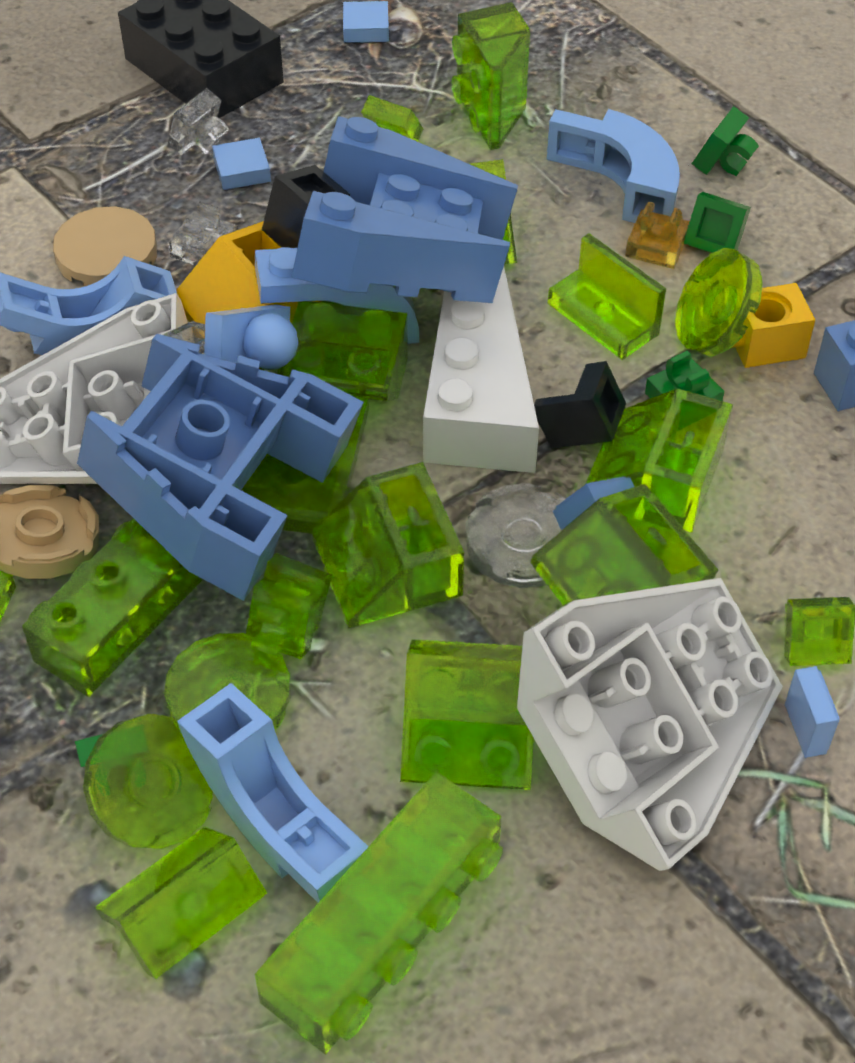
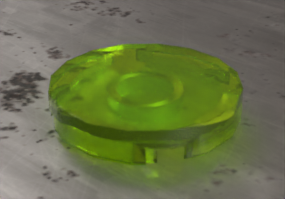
M722 248L709 254L694 269L682 290L675 318L677 337L685 348L713 357L726 352L743 337L748 328L743 325L748 312L750 311L755 314L761 302L762 276L759 265L753 259L736 249Z
M218 633L195 641L177 655L166 673L164 697L174 727L180 731L177 722L179 719L232 683L272 719L274 729L276 730L282 723L286 715V707L291 700L290 673L282 655L265 640L245 633Z
M143 714L117 722L97 740L86 761L83 791L90 815L107 836L128 847L163 849L185 841L205 823L212 809L209 805L213 798V791L194 761L182 736L177 720L172 717L158 714Z

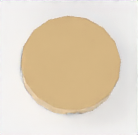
M116 206L96 207L75 214L60 226L54 236L53 253L56 265L63 277L71 282L73 277L76 280L83 281V286H88L110 274L124 256L147 264L151 261L153 265L157 258V241L155 230L148 219L134 210Z
M27 485L8 490L0 495V570L4 573L25 579H52L73 573L88 563L98 549L99 515L90 501L79 495L78 501L73 497L66 496V489L54 485Z

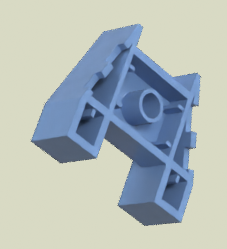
M338 116L330 139L323 172L345 189L350 196L339 192H312L303 219L291 277L346 292L367 293L369 284L396 286L397 296L418 297L420 288L451 292L453 300L493 303L510 247V242L504 241L503 236L518 185L392 130L378 127L375 122L367 118L351 117L347 119Z
M156 334L152 339L141 385L151 392L123 426L91 411L86 417L77 464L189 572L244 601L271 561L287 515L241 491V489L266 454L323 483L346 449L364 402L312 374L293 369L289 377L260 370L259 360L239 355L237 363L198 353L199 344Z

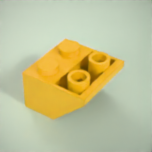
M264 221L220 236L176 289L182 301L187 320L204 341L206 313L273 304L290 307V322L297 331L298 339L319 332L321 301L260 303L255 272V250L281 248L280 245L262 231Z

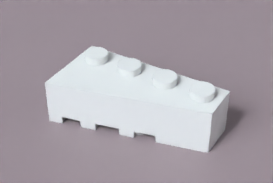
M503 267L493 303L453 300L451 292L444 291L423 415V463L536 473L539 425L505 269Z

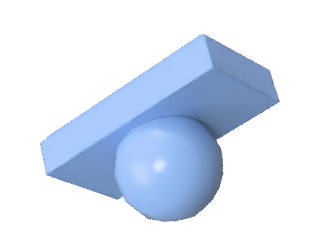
M273 304L208 312L205 315L204 355L237 363L238 356L240 355L259 360V367L267 370H275L285 366L296 355L299 342L297 331L290 322L289 306Z

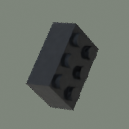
M138 0L133 5L118 12L125 59L211 123L284 83L280 35L229 0Z

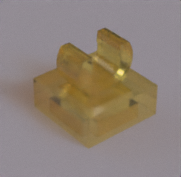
M648 202L644 210L641 209L627 240L625 257L674 269L685 245L683 242L690 221L683 220L682 212L677 208H674L671 216L653 212L655 203Z

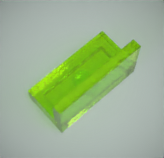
M588 233L581 238L579 269L549 288L548 304L623 360L660 334L666 288Z
M204 826L94 908L103 920L119 929L145 972L154 979H157L268 893L234 837Z

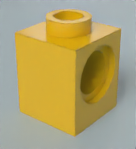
M797 283L735 292L731 315L725 318L724 333L729 347L736 348L744 368L806 358L815 318Z

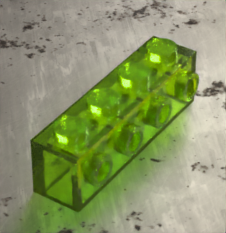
M134 518L131 521L124 522L114 532L111 540L90 560L82 562L75 569L70 580L48 601H43L34 608L28 620L22 625L32 659L35 663L89 697L203 579L189 572Z
M435 772L255 973L260 1004L325 1055L340 1037L345 1041L353 1038L367 1021L373 1007L371 1000L387 982L394 986L405 977L418 955L416 947L431 929L439 933L451 922L461 904V897L459 896L473 879L483 882L495 869L503 854V847L500 846L502 816L438 772Z

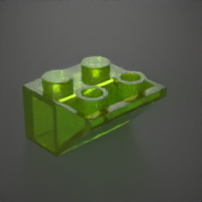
M512 2L458 14V35H454L452 38L453 54L457 62V75L452 76L451 80L454 98L458 104L464 105L469 114L473 131L481 133L490 150L501 147L526 109L530 28Z
M311 301L298 302L292 322L297 331L299 342L296 355L288 364L279 368L277 374L289 377L293 369L312 374L353 397L382 401L399 398L408 360L407 313Z
M674 389L625 408L613 441L603 442L585 484L623 476L626 478L630 477L638 496L618 511L692 533L724 450L733 404L681 389Z
M423 462L366 477L311 530L314 544L348 629L463 596L465 552Z
M646 484L599 498L539 549L530 561L531 565L563 606L574 600L714 579L718 572L717 567Z
M411 639L406 661L400 782L531 790L534 738L517 709L522 646Z

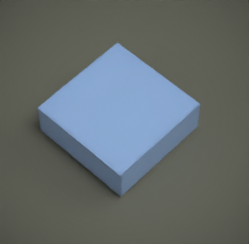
M388 1L343 2L344 42H389Z
M260 138L212 146L213 158L223 190L271 182L270 167Z
M817 666L796 669L784 705L804 757L827 754L840 720L822 673L818 670Z

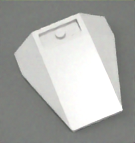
M177 293L126 308L0 379V484H97L77 464L86 417L91 411H94L110 421L123 426L151 392L141 385L152 339L156 334L194 343L182 301Z
M716 578L574 600L565 604L524 632L517 709L582 824L655 869L663 871L671 868L708 835L783 686L722 579Z

